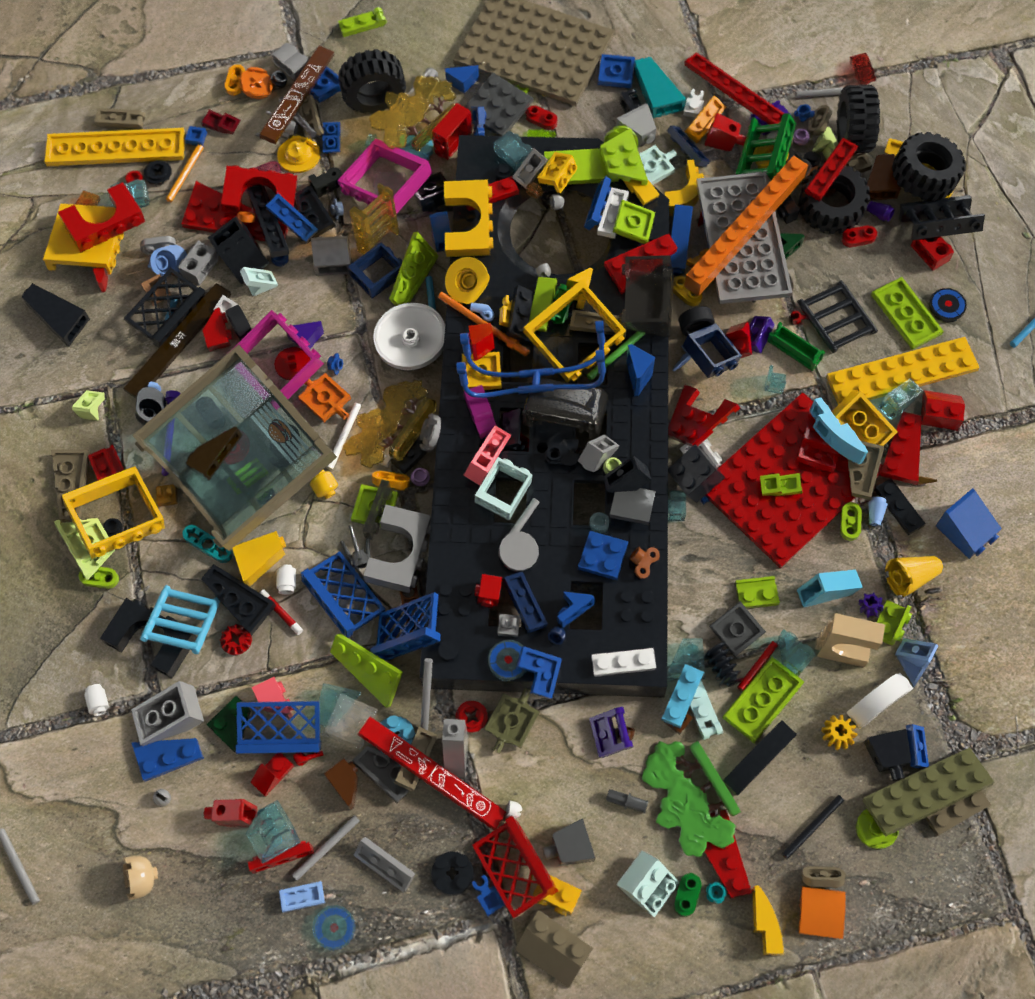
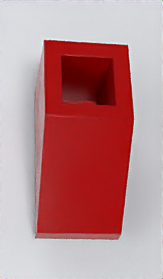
M219 307L215 308L203 328L206 345L210 352L231 346L230 340H233L230 329L227 330L225 323H228L226 313H222Z
M491 323L468 326L470 349L474 361L479 360L495 348Z

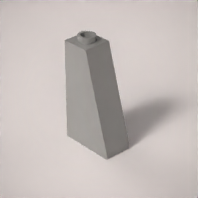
M444 719L442 735L444 768L458 778H466L469 740L465 720Z

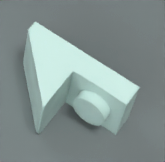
M243 267L240 271L252 296L273 289L278 285L272 271Z

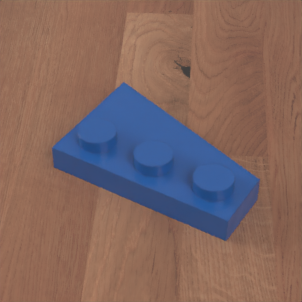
M196 738L161 740L145 746H141L140 742H132L142 779L145 782L204 759Z

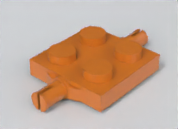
M326 373L319 379L314 381L308 379L304 383L307 387L298 398L324 423L335 414H338L343 420L348 418L349 414L342 408L351 400V396Z

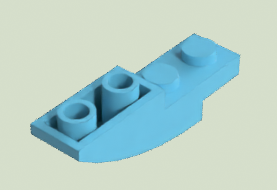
M821 397L814 399L809 412L816 420L813 425L815 431L838 453L857 464H862L868 451L856 436L854 430L851 429L848 423L841 425Z

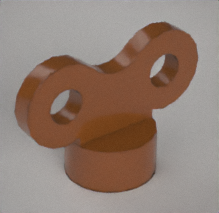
M637 547L633 551L629 560L637 565L635 574L638 578L644 579L649 576L650 564L659 559L660 553L654 547L648 548L646 551ZM651 552L654 553L653 558L650 556ZM641 568L644 569V574L640 572Z

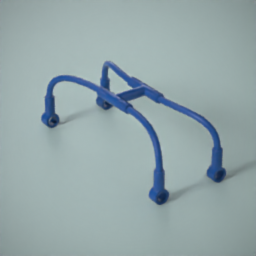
M595 321L599 350H596V355L587 362L566 368L532 369L510 373L492 372L478 367L471 359L469 334L461 333L460 342L463 347L464 356L475 371L494 377H533L532 385L519 386L518 388L488 393L472 392L467 386L466 363L457 362V373L459 374L461 386H463L464 391L468 395L476 398H487L512 393L549 392L557 389L595 388L603 382L606 373L604 322ZM597 362L600 377L594 383L540 384V376L575 371Z

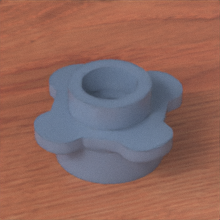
M333 199V204L330 205V212L335 216V220H338V216H343L344 208L342 202H337L336 199Z

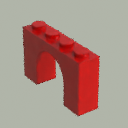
M237 165L226 166L221 201L222 212L238 214L243 193L254 185L269 187L275 195L279 193L294 207L297 175L292 173H276L272 170L262 171L256 168L247 169Z
M123 182L107 189L116 211L105 222H87L82 218L75 205L58 212L64 227L80 252L88 250L145 222L140 207Z

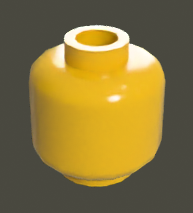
M322 470L310 481V486L317 497L328 499L336 494L335 490L338 487V483L331 472Z

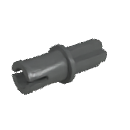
M609 789L606 797L608 802L624 806V809L630 808L644 814L649 802L648 800L631 796V793L628 795Z

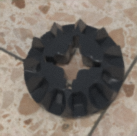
M162 160L153 161L144 169L145 179L150 184L154 183L156 186L158 183L164 184V181L169 180L170 175H172L170 165ZM161 171L162 175H155V172L159 173Z

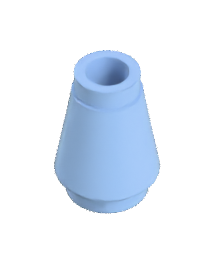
M871 497V500L868 502L869 525L881 526L888 505L885 498Z

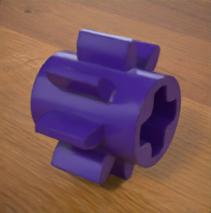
M874 592L869 595L865 593L864 600L860 599L858 605L861 606L860 613L864 612L867 618L870 616L878 617V611H883L884 607L881 604L882 597L878 598Z

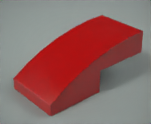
M94 268L93 272L103 293L107 288L108 272L106 268Z

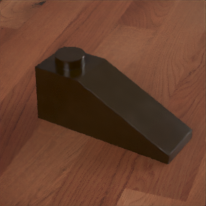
M232 427L197 447L188 456L186 465L209 481L243 435L237 427Z

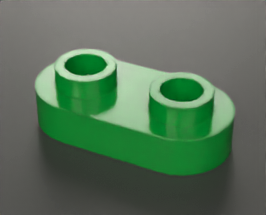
M687 873L681 878L674 901V909L682 917L692 915L696 909L702 883L701 879L694 873ZM687 881H694L695 886L690 888L687 885ZM687 901L689 908L684 909L681 903Z

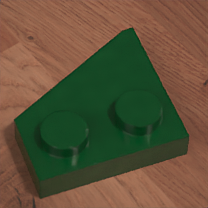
M237 696L206 724L233 752L236 751L237 702H243ZM242 707V715L248 720L251 710L249 707Z

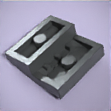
M640 488L637 491L615 492L610 518L649 525L656 491Z

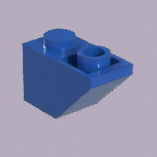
M447 211L429 215L436 252L445 251V233L451 232Z

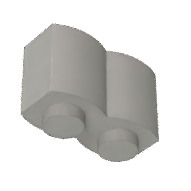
M285 43L271 54L275 65L285 71L293 80L297 79L309 61L306 55H302L294 45Z

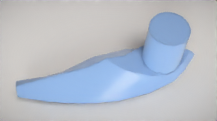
M685 349L686 353L674 366L673 371H676L691 359V356Z

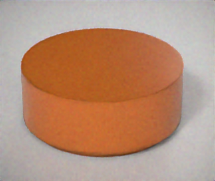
M239 212L237 218L242 222H255L256 215L250 212Z

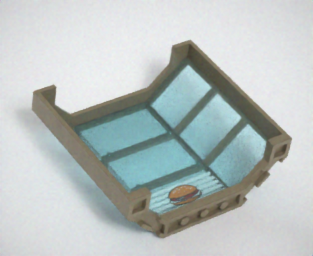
M239 344L132 435L137 441L135 445L142 452L144 450L147 451L173 477L172 483L179 490L182 488L185 492L183 494L185 499L189 503L193 502L195 504L194 510L200 516L204 515L207 519L205 523L212 530L211 533L215 537L213 541L219 548L224 547L229 551L337 458L325 441ZM232 427H237L243 435L209 481L186 465L188 456L197 447Z

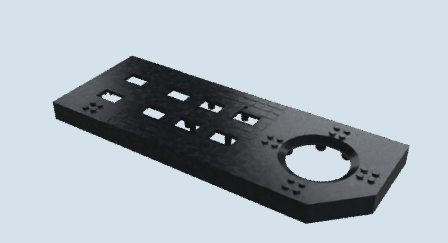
M459 135L456 181L488 180V184L497 182L500 179L496 176L495 169L498 165L504 163L512 166L514 175L533 148L544 156V152L600 149L604 142L599 138ZM539 174L528 189H525L514 179L519 189V194L492 203L493 214H489V220H493V231L490 232V238L493 237V249H490V255L450 257V266L453 262L463 257H473L485 265L490 280L483 293L474 303L489 305L494 312V319L488 323H491V325L507 334L508 327L499 325L500 308L503 306L502 299L509 295V301L511 302L514 288L517 285L533 291L534 294L537 286L538 276L535 272L536 268L527 264L515 251L511 241L510 228L515 212L525 201L534 196H543L548 191L556 190L553 185L548 186V184L539 183L537 179ZM619 179L618 182L610 183L609 187L629 191L628 202L655 212L648 242L669 233V198L655 187L660 195L643 206L636 194L630 192L622 179ZM599 183L567 184L563 190L577 192L581 197L593 199ZM454 205L452 232H466L475 228L481 218L478 210L469 211L466 205ZM616 234L615 239L610 238L604 254L591 266L574 273H551L549 277L546 276L547 278L557 279V290L560 284L566 285L567 280L588 268L593 269L589 289L612 315L628 317L625 339L618 345L613 344L610 347L608 356L638 330L642 329L645 332V335L633 345L654 356L655 362L653 376L639 396L634 395L626 365V350L608 366L607 385H599L591 389H557L549 392L512 393L487 397L497 427H500V411H512L520 408L523 411L530 412L529 452L502 451L498 456L501 459L510 460L513 465L518 468L523 467L532 474V482L527 489L526 508L533 498L540 502L520 532L531 535L536 540L539 548L537 561L531 568L523 571V574L548 624L545 628L527 633L521 620L518 637L498 636V626H489L490 608L477 603L478 596H474L476 584H480L482 574L502 577L503 581L504 577L519 573V571L508 569L499 558L501 541L509 534L516 523L494 522L495 513L475 503V494L481 485L463 476L486 438L480 439L476 425L466 404L463 386H461L459 374L457 373V362H462V354H464L460 342V334L469 333L468 326L478 324L447 304L439 404L441 429L436 445L426 595L433 592L438 594L436 632L440 633L441 636L439 642L422 647L419 677L422 688L424 659L430 658L433 660L431 689L523 692L524 688H527L531 691L535 673L523 670L520 674L513 677L512 671L517 668L519 652L505 646V642H513L521 647H527L562 658L553 694L665 697L667 690L669 258L660 265L655 266L650 273L641 277L636 284L628 287L623 294L620 293L604 266L605 261L643 245L640 242ZM573 300L568 310V317L564 323L553 324V321L549 320L546 332H534L564 368L578 365V346L599 347L597 333L570 330L573 310L597 313L587 300L583 309L576 308L577 301ZM460 303L470 310L471 304ZM473 312V313H475L476 315H478L479 317L482 318V316H481L480 313ZM604 334L605 342L608 341L614 335ZM493 335L495 348L490 352H500V369L503 372L504 344L506 343ZM528 337L523 342L519 341L521 345H533L532 369L554 368ZM559 373L550 376H540V384H577V379L575 381L571 379L567 383ZM501 377L502 389L484 391L485 393L518 388L519 386H529L532 383L502 382ZM576 413L607 414L606 436L620 445L610 458H617L623 463L634 455L648 467L652 480L641 488L656 491L649 525L610 518L615 492H608L606 486L604 526L573 525L574 483L605 484L603 477L606 475L603 467L592 472L586 470L581 463L572 466H565L561 463L551 465L545 459V451L549 448L548 441L555 433L559 432L563 440L576 439ZM553 454L551 457L557 458L558 455ZM499 470L486 493L496 498L497 480H519ZM590 531L628 541V547L617 580L578 569ZM637 547L644 551L654 547L659 551L660 557L656 562L650 564L649 576L640 579L635 574L637 565L630 561L629 558ZM651 552L650 556L652 558L654 557V553ZM641 568L640 572L644 574V569ZM571 584L603 585L602 630L570 629L569 623L563 628L566 632L563 643L560 645L553 644L549 640L548 634L556 626L562 628L557 620L558 613L565 606L570 607L564 599L563 592H571ZM429 601V603H428L427 606L425 607L426 610H427L428 607L430 606V602H431V601ZM429 619L423 627L429 626ZM445 640H453L459 647V655L453 661H444L439 655V645ZM503 642L505 648L497 654L496 662L494 663H497L498 667L504 671H511L512 677L498 675L491 666L494 663H490L493 649ZM654 649L656 670L594 677L592 655ZM506 656H511L512 662L506 663L504 661V658Z

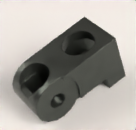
M333 167L317 177L315 174L308 176L309 185L312 186L317 196L321 197L340 187L338 179L342 176V172L339 168Z

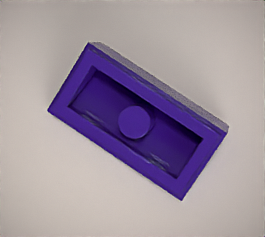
M754 316L749 326L752 351L762 353L769 334L775 326L771 317Z

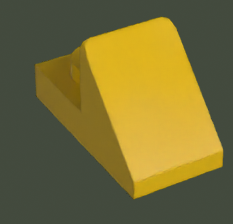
M588 268L569 278L566 283L567 289L572 288L580 280L589 287L593 269ZM580 294L574 300L577 301L576 308L583 309L586 299Z

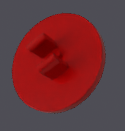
M289 347L277 355L274 366L281 378L291 380L311 359L301 348Z

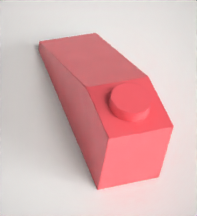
M495 425L463 476L481 485L510 439L511 434Z

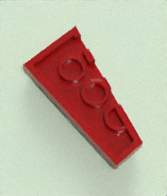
M668 233L605 261L604 266L620 293L623 294L628 287L636 284L641 277L650 273L655 266L660 265L677 252L678 247Z
M903 411L896 429L898 432L893 437L880 476L918 486L922 416Z
M720 810V816L730 821L727 810ZM715 812L710 813V817L715 816ZM734 835V842L730 845L720 848L707 842V847L704 851L706 858L717 873V877L723 887L726 888L730 899L752 893Z

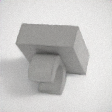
M500 614L498 636L518 637L520 616Z

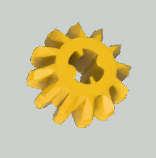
M833 715L830 720L824 722L826 727L821 729V732L825 733L822 739L829 740L828 747L835 744V750H839L840 746L846 750L848 744L853 745L855 743L853 738L857 737V733L853 730H855L856 725H849L851 718L844 721L843 715H840L838 719ZM837 729L840 730V733L842 734L841 736H839V733L836 731Z

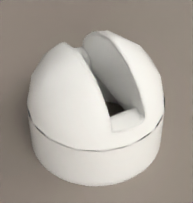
M509 801L506 807V817L513 816L518 818L521 815L520 811H522L521 805L517 802Z

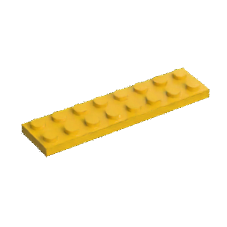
M184 128L47 134L45 164L46 166L184 160L185 130Z
M961 337L827 374L826 378L839 405L853 390L861 391L868 400H873L976 372L980 367L966 337Z

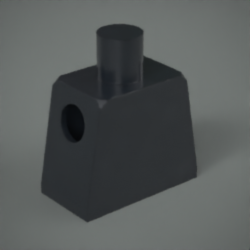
M903 729L868 737L864 744L879 772L889 770L893 781L904 779L902 767H906L911 763L907 730Z

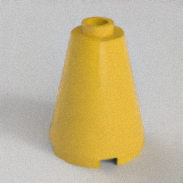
M936 556L890 559L885 567V572L888 571L889 577L886 578L887 583L896 595L908 596L940 575L943 563Z

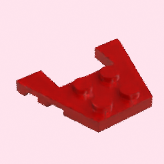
M685 384L668 427V437L691 447L695 444L699 446L713 433V429L718 424H724L728 420L727 416L733 411L736 413L740 406L737 403L724 399L714 415L694 408L691 405L700 392L698 389Z

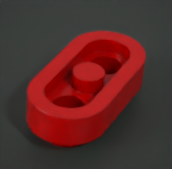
M535 105L528 107L526 110L528 122L545 130H553L557 127L558 118L556 114Z
M870 225L851 228L844 231L841 241L846 247L850 248L868 245L875 242L878 232L876 228Z

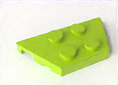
M631 129L624 131L600 146L601 156L608 177L631 182V179L642 181L641 185H647L648 178Z

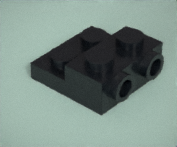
M441 172L430 175L414 194L423 212L433 211L440 205H446L444 200V181L447 180Z

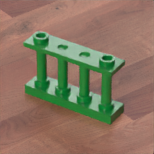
M790 113L783 114L781 122L778 124L761 126L755 117L751 119L735 175L767 172L766 174L772 180L785 166L796 127V122ZM778 131L775 138L759 140L760 134L763 132ZM774 145L771 153L753 155L756 147ZM770 160L767 168L751 169L752 162Z

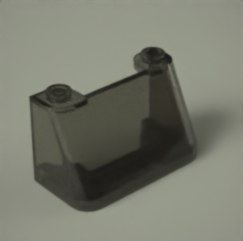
M671 255L626 257L625 264H622V275L626 277L625 309L622 310V313H619V323L625 329L670 337L673 301Z
M540 376V384H570ZM599 387L591 389H557L549 392L529 393L522 411L523 425L533 427L536 421L540 425H542L543 421L579 428L580 433H583L585 430L589 433V439H596L600 435L608 402V393Z

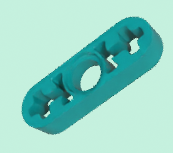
M188 525L184 528L182 535L188 544L220 563H227L232 559V550L229 551L224 547L219 548L213 541L214 536L195 525ZM195 532L199 540L193 536L189 537L188 534ZM212 540L213 544L210 548H203V542ZM216 548H218L222 552L226 550L227 555L221 556L219 552L216 550Z

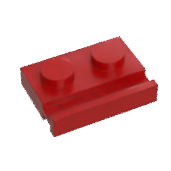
M114 445L88 455L97 480L125 470Z

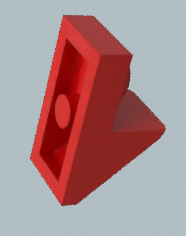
M749 322L731 326L726 332L727 338L742 355L741 358L751 356L752 347Z
M276 753L265 766L262 763L260 764L250 783L266 797L291 771L294 765L282 753Z

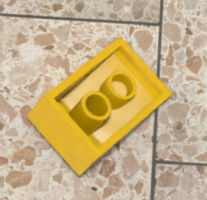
M853 390L831 411L841 425L848 423L859 440L884 446L898 432L861 391Z

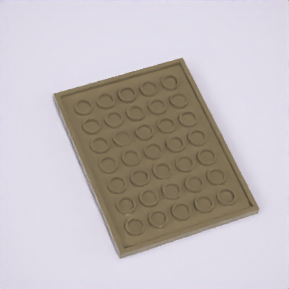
M488 0L455 55L453 64L460 67L478 65L479 73L490 76L492 73H495L512 85H519L521 88H528L530 91L577 106L601 61L602 54L605 53L615 30L526 0Z

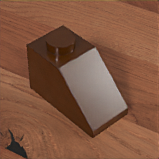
M342 759L325 772L324 775L350 810H352L355 805L359 780L356 775L358 769L352 761L347 763L345 759Z

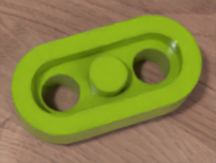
M849 502L845 504L841 511L840 534L848 541L856 540L861 533L862 510L856 503ZM848 512L853 513L854 516H849ZM847 530H851L853 534H849Z
M99 567L90 580L85 579L81 570L78 575L79 580L89 587L111 589L119 582V576L112 568ZM112 577V580L107 582V579Z

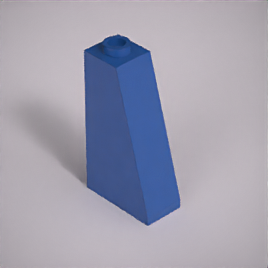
M675 204L671 238L678 249L677 252L669 257V272L672 275L685 273L693 206Z

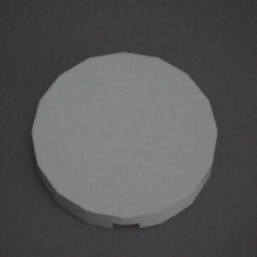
M429 414V419L426 418L423 422L420 432V440H423V444H420V447L423 451L431 452L437 444L441 420L439 415Z
M512 532L508 534L499 546L500 560H502L504 566L512 571L523 572L531 568L539 555L536 540L525 532Z

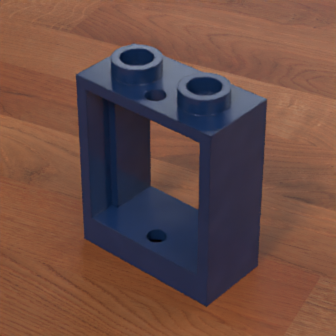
M380 242L350 264L348 270L350 277L373 299L396 281L403 260L399 257L397 258L389 246L386 247ZM383 257L394 269L379 281L373 283L363 271Z
M716 323L688 334L682 345L707 378L717 377L724 371L735 369L742 356ZM711 341L725 360L714 364L700 345Z

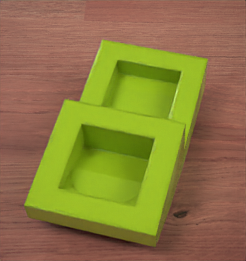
M779 473L760 476L762 495L783 496L802 494L800 473L780 476Z

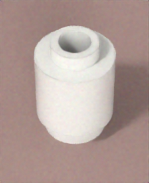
M285 564L276 569V589H278L279 594H293L294 589H296V569L292 568V565Z
M100 684L88 686L85 689L86 693L84 696L89 714H94V716L105 714L106 710L109 709L105 689Z

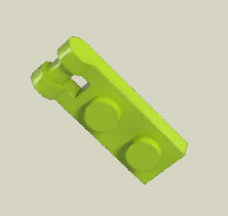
M380 7L375 8L371 12L338 21L343 37L379 28L387 23Z

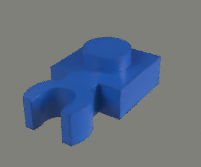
M472 106L473 134L485 136L483 124H485L486 111L483 106Z
M482 875L484 880L483 886H478L475 881L472 884L475 890L482 893L477 896V899L489 917L506 905L496 887L493 886L489 889L488 878Z

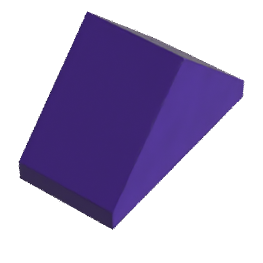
M321 321L293 325L299 331L297 335L300 338L303 336L310 343L308 346L310 349L324 334ZM287 334L288 339L291 340L292 342L296 343V342Z

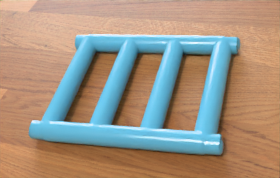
M165 585L140 640L143 642L151 640L189 649L192 650V653L199 654L220 601L217 597L210 599L172 590L170 586ZM167 597L210 606L207 613L166 604L165 602ZM161 611L203 620L204 622L200 628L158 617ZM156 625L198 636L195 642L153 633L152 630Z

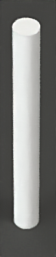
M354 403L333 450L337 458L326 467L329 470L334 469L361 405L359 403Z

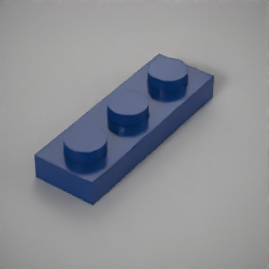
M606 176L597 185L584 228L591 230L595 225L598 226L602 219L600 214L607 203L605 198L611 191L609 186L612 179Z
M279 193L266 205V208L303 242L307 243L318 232V229Z

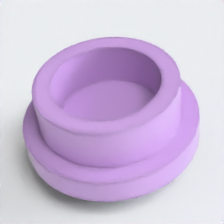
M802 128L797 129L794 132L793 142L797 145L807 144L810 138L808 131Z
M417 468L411 474V481L416 486H425L430 480V474L424 468Z

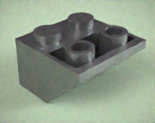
M337 235L335 237L320 236L311 238L316 276L349 274L348 266L352 264V256L347 236Z

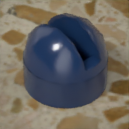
M558 626L551 629L548 634L549 640L556 645L562 644L566 637L565 630Z

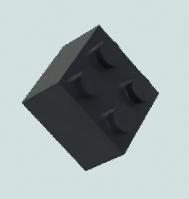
M696 444L668 468L669 474L680 488L696 503L726 478L708 455Z

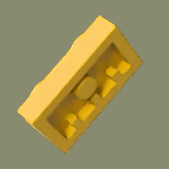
M554 152L537 177L539 183L553 185L557 193H561L577 170L573 155Z
M550 875L559 892L553 896L548 895L539 901L538 904L545 907L549 904L555 907V912L566 916L567 913L571 915L582 890ZM539 885L536 886L532 896L535 897L543 892Z

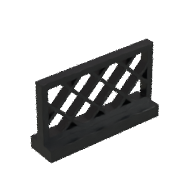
M170 267L124 317V320L153 341V345L159 348L202 300L206 291L201 287H196ZM172 274L177 278L178 284H167V278ZM181 287H189L193 291L190 295H182ZM166 288V296L156 297L155 291L157 289ZM168 288H179V295L169 296ZM180 299L181 305L179 307L170 308L169 300ZM167 300L168 308L157 309L156 301ZM146 301H154L155 309L144 310L143 304ZM169 312V318L159 321L158 313ZM145 313H155L156 321L145 322ZM134 314H142L143 322H134L130 318ZM146 325H157V331L152 335L146 330Z

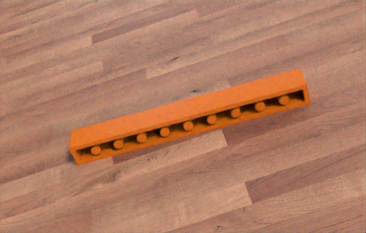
M793 156L686 274L684 287L699 297L805 178L808 164Z

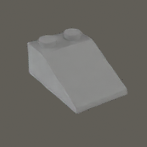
M181 681L131 709L141 746L189 731L204 722L194 686Z

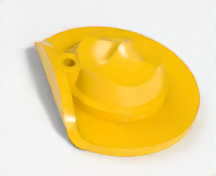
M294 135L279 147L277 152L278 162L288 172H307L318 163L320 147L309 138Z
M463 257L453 262L448 268L445 276L446 290L455 301L471 304L483 293L489 283L490 276L481 261L473 257Z

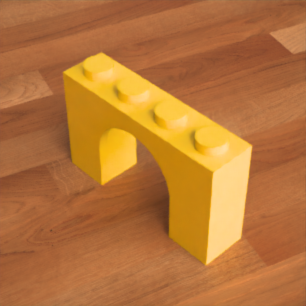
M488 180L444 181V200L446 206H472L481 215L478 225L472 230L445 233L446 257L490 255V249H493V237L490 238V232L493 231V220H489V214H493L492 203H489V197H492V186H488Z

